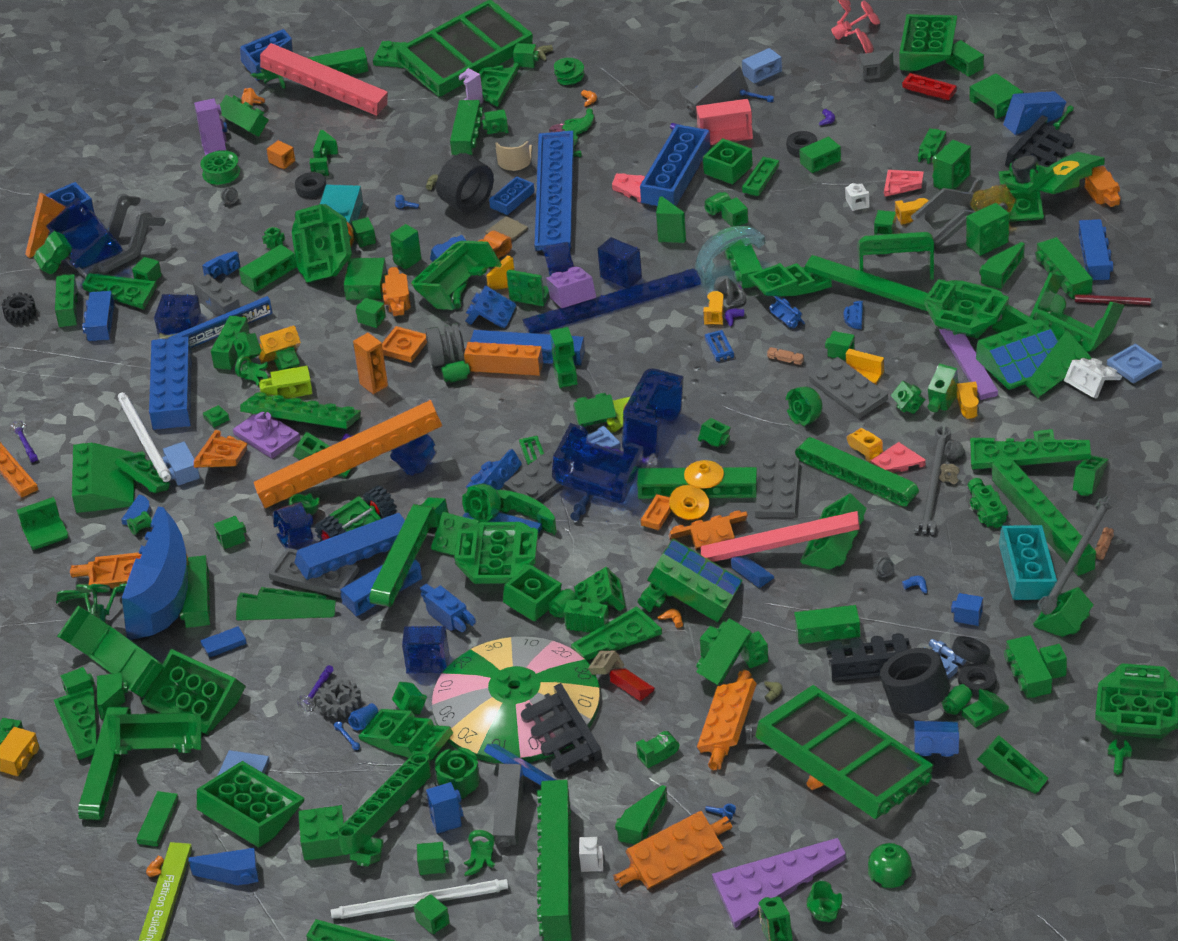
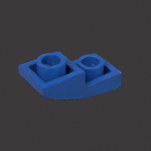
M234 251L223 254L203 264L204 276L208 274L215 279L222 273L229 275L241 267L238 252Z

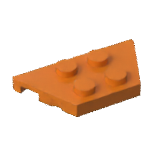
M43 193L39 194L25 253L29 258L33 257L36 251L44 245L46 238L52 232L56 231L64 235L70 211L66 206Z
M215 430L194 459V467L236 466L247 451V443L237 440L230 435L227 438L222 437L221 431Z

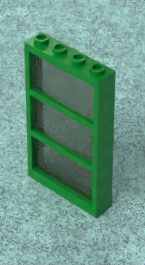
M487 0L397 48V62L436 96L441 97L464 84L465 78L459 80V76L466 69L469 68L479 73L482 68L500 65L513 57L516 43L533 44V34L494 1Z
M814 685L758 721L755 736L757 739L875 820L883 814L886 815L895 805H900L906 797L915 794L920 787L926 786L932 779L933 764Z

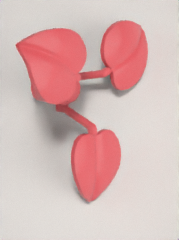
M838 0L846 12L837 22L838 25L831 29L836 39L840 40L844 36L847 37L856 33L865 53H872L874 47L868 36L858 28L853 31L850 30L852 29L851 26L867 16L872 24L878 25L880 23L878 16L874 13L869 3L864 0L861 2V6L866 14L852 23L844 22L843 20L851 11V3L849 0Z

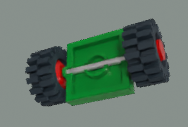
M377 485L364 493V499L358 496L315 525V532L318 533L316 536L320 538L319 542L396 514L397 506L393 503L395 501L391 499V494L387 493V490L383 489L382 486Z

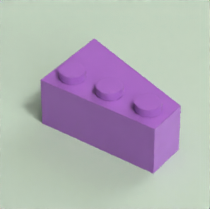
M214 98L195 102L198 127L205 156L215 151H226L225 132H222L224 123L222 118L220 119L219 117L222 114L220 104L216 105Z

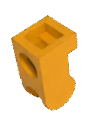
M919 198L903 203L902 200L895 201L896 217L900 224L913 222L914 220L911 216L929 200Z
M712 291L707 295L708 307H704L703 310L704 324H723L724 297L719 291Z
M976 381L957 384V400L961 414L968 419L978 416L979 400L977 398Z
M863 428L847 436L850 447L865 455V460L871 463L872 459L883 453L882 440Z

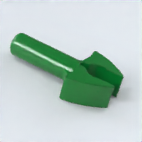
M1117 739L1108 746L1107 755L1115 756L1113 769L1115 774L1119 775L1122 773L1123 758L1125 756L1132 757L1131 746L1126 740H1124V747L1121 750L1117 747Z

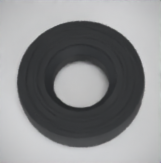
M797 131L787 137L786 147L792 155L800 156L799 149L818 140L816 135L811 132ZM798 142H807L808 144H806V145H797L796 143H798Z
M317 172L304 173L295 180L297 194L306 198L321 195L324 193L327 185L325 177ZM309 183H316L315 186H311V187H306V186H305L306 184H309Z
M958 636L954 640L952 650L957 656L973 663L981 664L987 662L990 656V648L986 644L967 636Z
M971 663L964 666L959 672L958 684L966 685L971 690L973 697H979V689L992 692L996 687V673L993 668L986 664ZM973 676H981L985 678V682L975 684L970 682L969 679Z

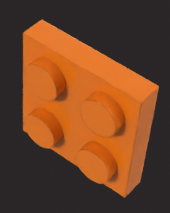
M395 326L382 343L384 356L412 363L427 344L426 334Z

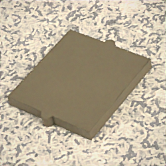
M506 216L488 229L485 235L495 230L511 237V240L514 241L526 232L528 227L519 223L518 220L515 221Z

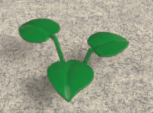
M104 584L76 585V590L57 592L56 604L69 599L85 598L88 611L106 623V616H109L116 593H124L126 584H120L119 587L114 588L106 609H104V605L97 604V592L110 591V586ZM89 592L93 593L94 605H92V608L89 601V597H91V594Z

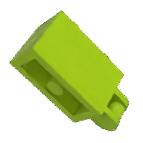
M308 366L270 372L271 378L263 379L259 382L260 392L265 393L267 396L281 395L288 399L313 394Z

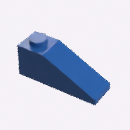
M254 848L189 857L193 876L233 885L259 882Z

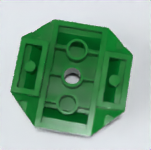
M480 522L467 529H460L457 534L455 564L474 584H506L528 565L533 566L536 563L538 529L531 528L522 522Z
M1121 663L1115 668L1114 672L1098 683L1095 720L1105 725L1114 735L1162 739L1173 730L1178 729V681L1163 666Z

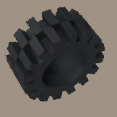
M18 292V295L14 293L12 297L9 295L7 299L3 300L4 318L9 323L17 324V322H20V324H23V321L27 323L29 319L32 320L33 316H36L35 301L30 294L24 293L22 295V292Z

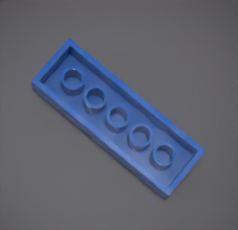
M676 124L640 185L641 203L658 206L659 197L662 196L677 206L700 166L703 156L710 148L709 130Z
M188 336L151 340L149 415L153 430L191 426L192 352Z

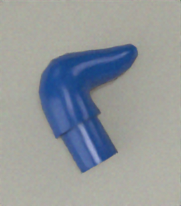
M917 575L902 581L904 589L918 585L923 593L926 594L928 592L925 578Z

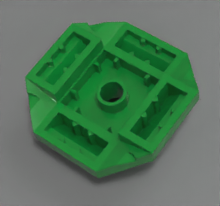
M319 204L296 211V219L291 233L297 269L304 276L306 282H314L337 276L342 267L351 259L352 255L350 247L352 237L348 233L346 218L327 204Z
M938 279L926 296L924 305L938 329L952 331L954 335L960 333L978 339L989 326L998 321L1009 304V297L1003 295L997 289L960 280L945 281Z

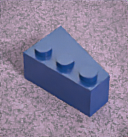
M284 29L240 46L241 62L251 74L262 73L261 69L263 68L260 67V54L271 43L293 52L292 38Z

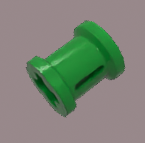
M146 511L141 512V515L133 519L129 518L126 520L128 528L133 535L138 534V531L146 527L150 528L152 522Z

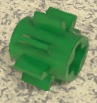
M276 227L268 228L264 232L265 236H262L263 244H266L267 248L274 249L280 244L283 245V241H285L284 233H281V230Z

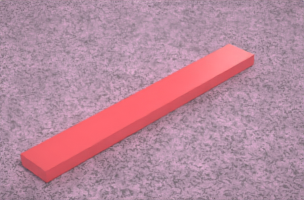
M855 511L701 546V555L712 562L859 530V515Z

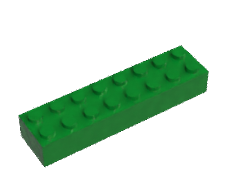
M568 780L541 781V790H537L538 803H541L537 807L538 820H541L537 823L538 836H541L537 840L538 853H541L537 857L538 870H541L537 874L538 887H541L537 891L538 905L541 904L537 908V920L542 922L539 923V936H544V941H572L571 806Z

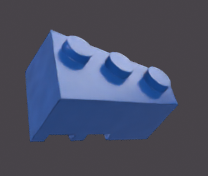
M1055 91L1013 94L1003 125L1014 135L1029 130L1042 115L1048 118L1047 122L1062 117L1066 101Z

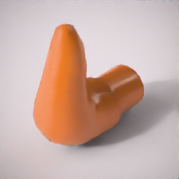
M586 90L581 92V96L587 98L584 104L585 107L597 101V95L594 92Z
M671 608L657 618L658 620L672 618L676 628L683 626L682 616L676 609Z
M158 855L146 869L148 877L152 878L161 874L160 866L164 863V858Z

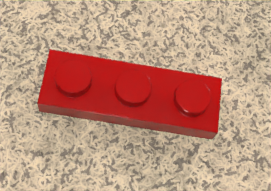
M909 73L902 82V88L944 100H950L957 91L956 85Z

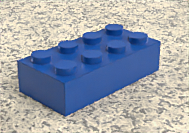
M516 176L489 199L490 208L508 215L535 192L534 183Z

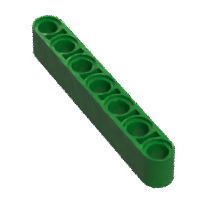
M809 437L795 450V455L801 462L900 506H907L919 494V488L914 482L817 439Z
M413 504L371 588L369 597L371 604L387 607L393 605L433 523L434 507Z
M130 707L107 708L79 802L78 816L80 820H102L121 758V754H115V751H112L110 748L107 715L131 714Z
M423 752L413 754L338 829L342 853H356L431 777L428 754Z

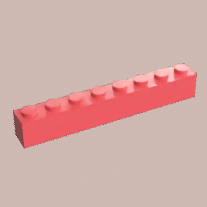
M271 43L260 54L261 68L377 116L387 105V91Z

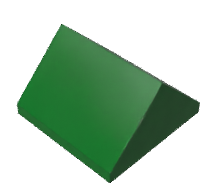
M659 197L656 211L658 242H686L685 213L664 197Z

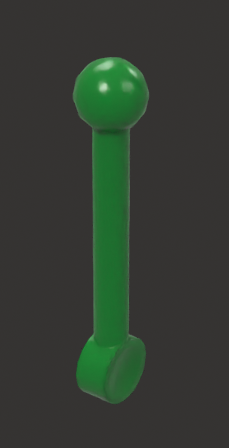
M1069 105L1059 121L1053 123L1055 129L1060 128L1061 122L1074 110L1073 106Z

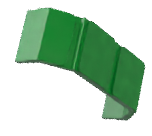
M77 606L57 636L89 656L110 673L122 672L123 680L128 682V690L142 698L164 667L161 662L116 629L80 606Z

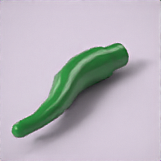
M468 279L456 288L452 295V303L455 309L461 307V294L467 287Z

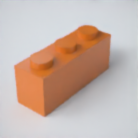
M366 333L355 339L353 345L359 383L369 392L375 394L387 387L388 381L382 342L370 333Z

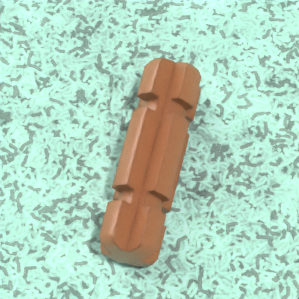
M770 347L767 352L768 358H777L779 361L794 362L797 365H802L804 361V355L800 353L794 354V352L782 349L778 351L777 348Z
M1105 527L1095 548L1096 559H1104L1114 536L1112 528Z

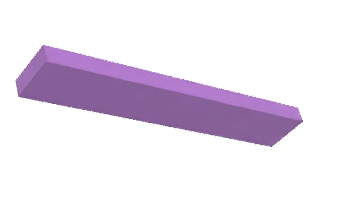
M940 329L943 338L968 381H976L979 400L998 396L996 386L984 366L976 360V352L966 335L960 333L954 335L952 331Z

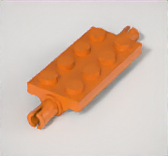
M138 552L95 557V560L88 562V564L71 565L70 574L72 578L88 576L90 578L88 585L104 584L112 589L119 587L120 584H127L136 558L140 559L142 554Z
M747 670L738 673L736 682L717 686L697 744L700 753L707 751L712 753L708 762V767L712 770H717V768L720 770L722 768L724 757L728 755L730 746L737 745L757 685L754 679L751 678V673Z
M699 811L628 848L625 852L630 859L629 868L614 874V881L619 880L617 886L621 888L635 879L640 880L648 890L722 851L723 846L717 836L731 830L732 824L731 822L727 823L729 819L725 816L710 825L703 812Z

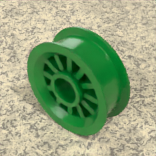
M222 150L204 156L200 162L203 170V179L215 185L234 181L240 174V168L237 165V155L233 152Z

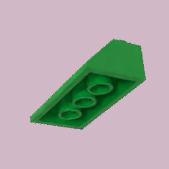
M849 493L825 507L819 520L857 511L859 524H861L865 519L864 514L867 508ZM854 530L810 540L800 562L804 565L829 570L837 565H843L847 560L846 555L853 546V539L859 531Z

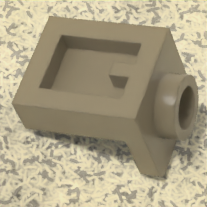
M600 651L588 669L592 675L608 674L612 669H622L624 663L616 651Z

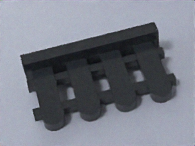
M1042 115L1008 151L1005 166L1010 167V163L1019 157L1034 155L1039 160V165L1048 168L1047 165L1050 166L1057 162L1056 156L1062 157L1065 155V147H1072L1074 139L1070 137L1071 134H1064L1056 130L1053 125L1048 126V118Z
M896 633L892 635V640L886 641L881 636H873L869 643H863L860 638H854L850 641V645L843 646L837 640L830 642V647H826V654H831L832 657L829 660L832 682L880 676V670L889 658L907 650V645H910L909 638H904L903 634ZM893 647L894 652L887 653L886 648ZM865 650H873L874 655H866ZM852 652L853 657L845 658L844 653Z
M562 683L553 686L555 694L550 695L547 693L544 695L545 699L533 705L530 702L525 704L526 708L521 712V719L525 723L535 722L536 725L531 728V736L534 739L544 737L546 741L541 745V753L545 756L554 754L556 758L551 761L552 771L555 773L564 771L566 774L570 772L569 767L581 761L587 763L591 756L595 762L603 757L601 747ZM559 707H562L564 711L560 712ZM551 711L554 712V716L542 722L539 717ZM572 723L573 728H570L568 724ZM563 727L565 732L551 739L549 734ZM579 740H582L584 744L580 745ZM572 744L574 745L575 749L563 755L560 754V750Z

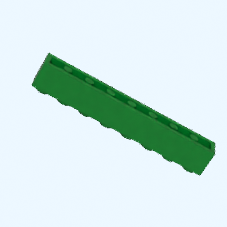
M1010 456L992 463V481L1031 525H1042L1047 543L1067 564L1082 535ZM1089 543L1073 569L1077 576L1095 569L1096 551Z

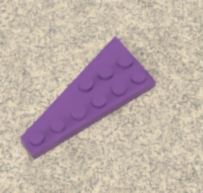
M835 838L713 873L712 880L734 928L741 925V921L745 918H752L757 915L759 910L758 902L765 897H780L781 899L797 890V886L803 882L807 884L813 880V876L826 872L844 861L846 853L839 839Z

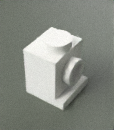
M852 183L845 187V199L852 211L869 207V192L866 191L863 184ZM861 198L862 202L856 203V199Z
M580 837L579 857L581 872L603 871V848L598 846L597 837Z

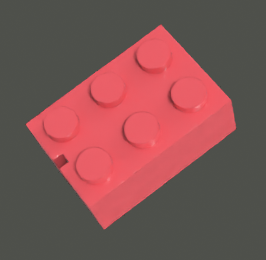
M748 99L696 106L697 128L709 130L710 145L717 144L722 138L732 142L753 139L752 111Z

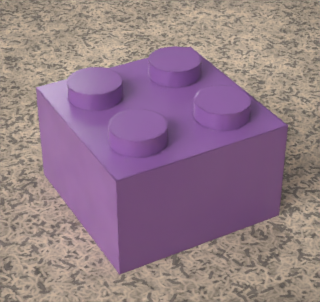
M580 267L569 268L568 271L563 273L556 272L546 278L550 298L561 308L596 298L592 277Z

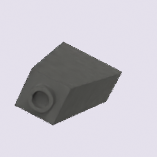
M730 59L724 62L684 97L687 109L691 113H696V106L727 102L740 95L741 89L747 91L749 88L740 65Z
M499 764L493 836L495 844L502 847L517 845L526 785L521 764Z

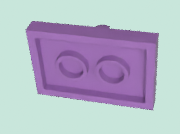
M265 412L254 414L233 429L236 437L271 459L300 440L298 432L271 417V414L266 412V416Z

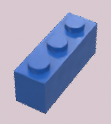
M112 291L90 292L89 300H86L87 311L84 312L83 334L87 335L88 341L110 340L114 312Z

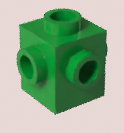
M903 380L891 394L892 398L898 403L896 405L898 409L904 413L908 411L915 414L926 400L922 396V390L919 387Z

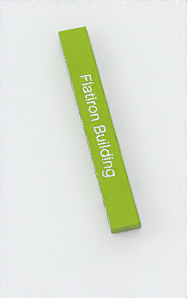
M170 842L139 941H164L191 855V844Z

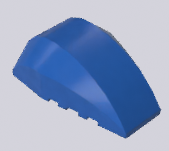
M158 506L150 524V527H153L152 532L146 533L145 540L148 541L146 546L141 545L139 554L142 555L140 559L136 558L122 596L126 637L130 640L154 635L168 628L178 618L185 602L188 589L186 548L182 533L164 507Z

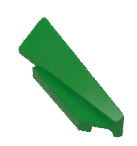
M261 587L258 595L240 592L237 597L236 620L334 617L336 601L328 600L326 596L317 593Z

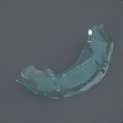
M735 226L723 229L704 243L696 259L695 271L706 285L713 280L711 273L712 269L715 268V264L712 262L715 256L739 240L742 241L745 247L753 244L760 248L766 244L765 236L756 228L749 226Z

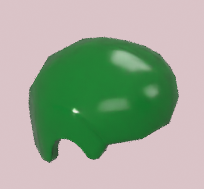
M294 494L289 499V509L298 518H310L316 514L320 499L316 498L315 500L312 494L306 496Z

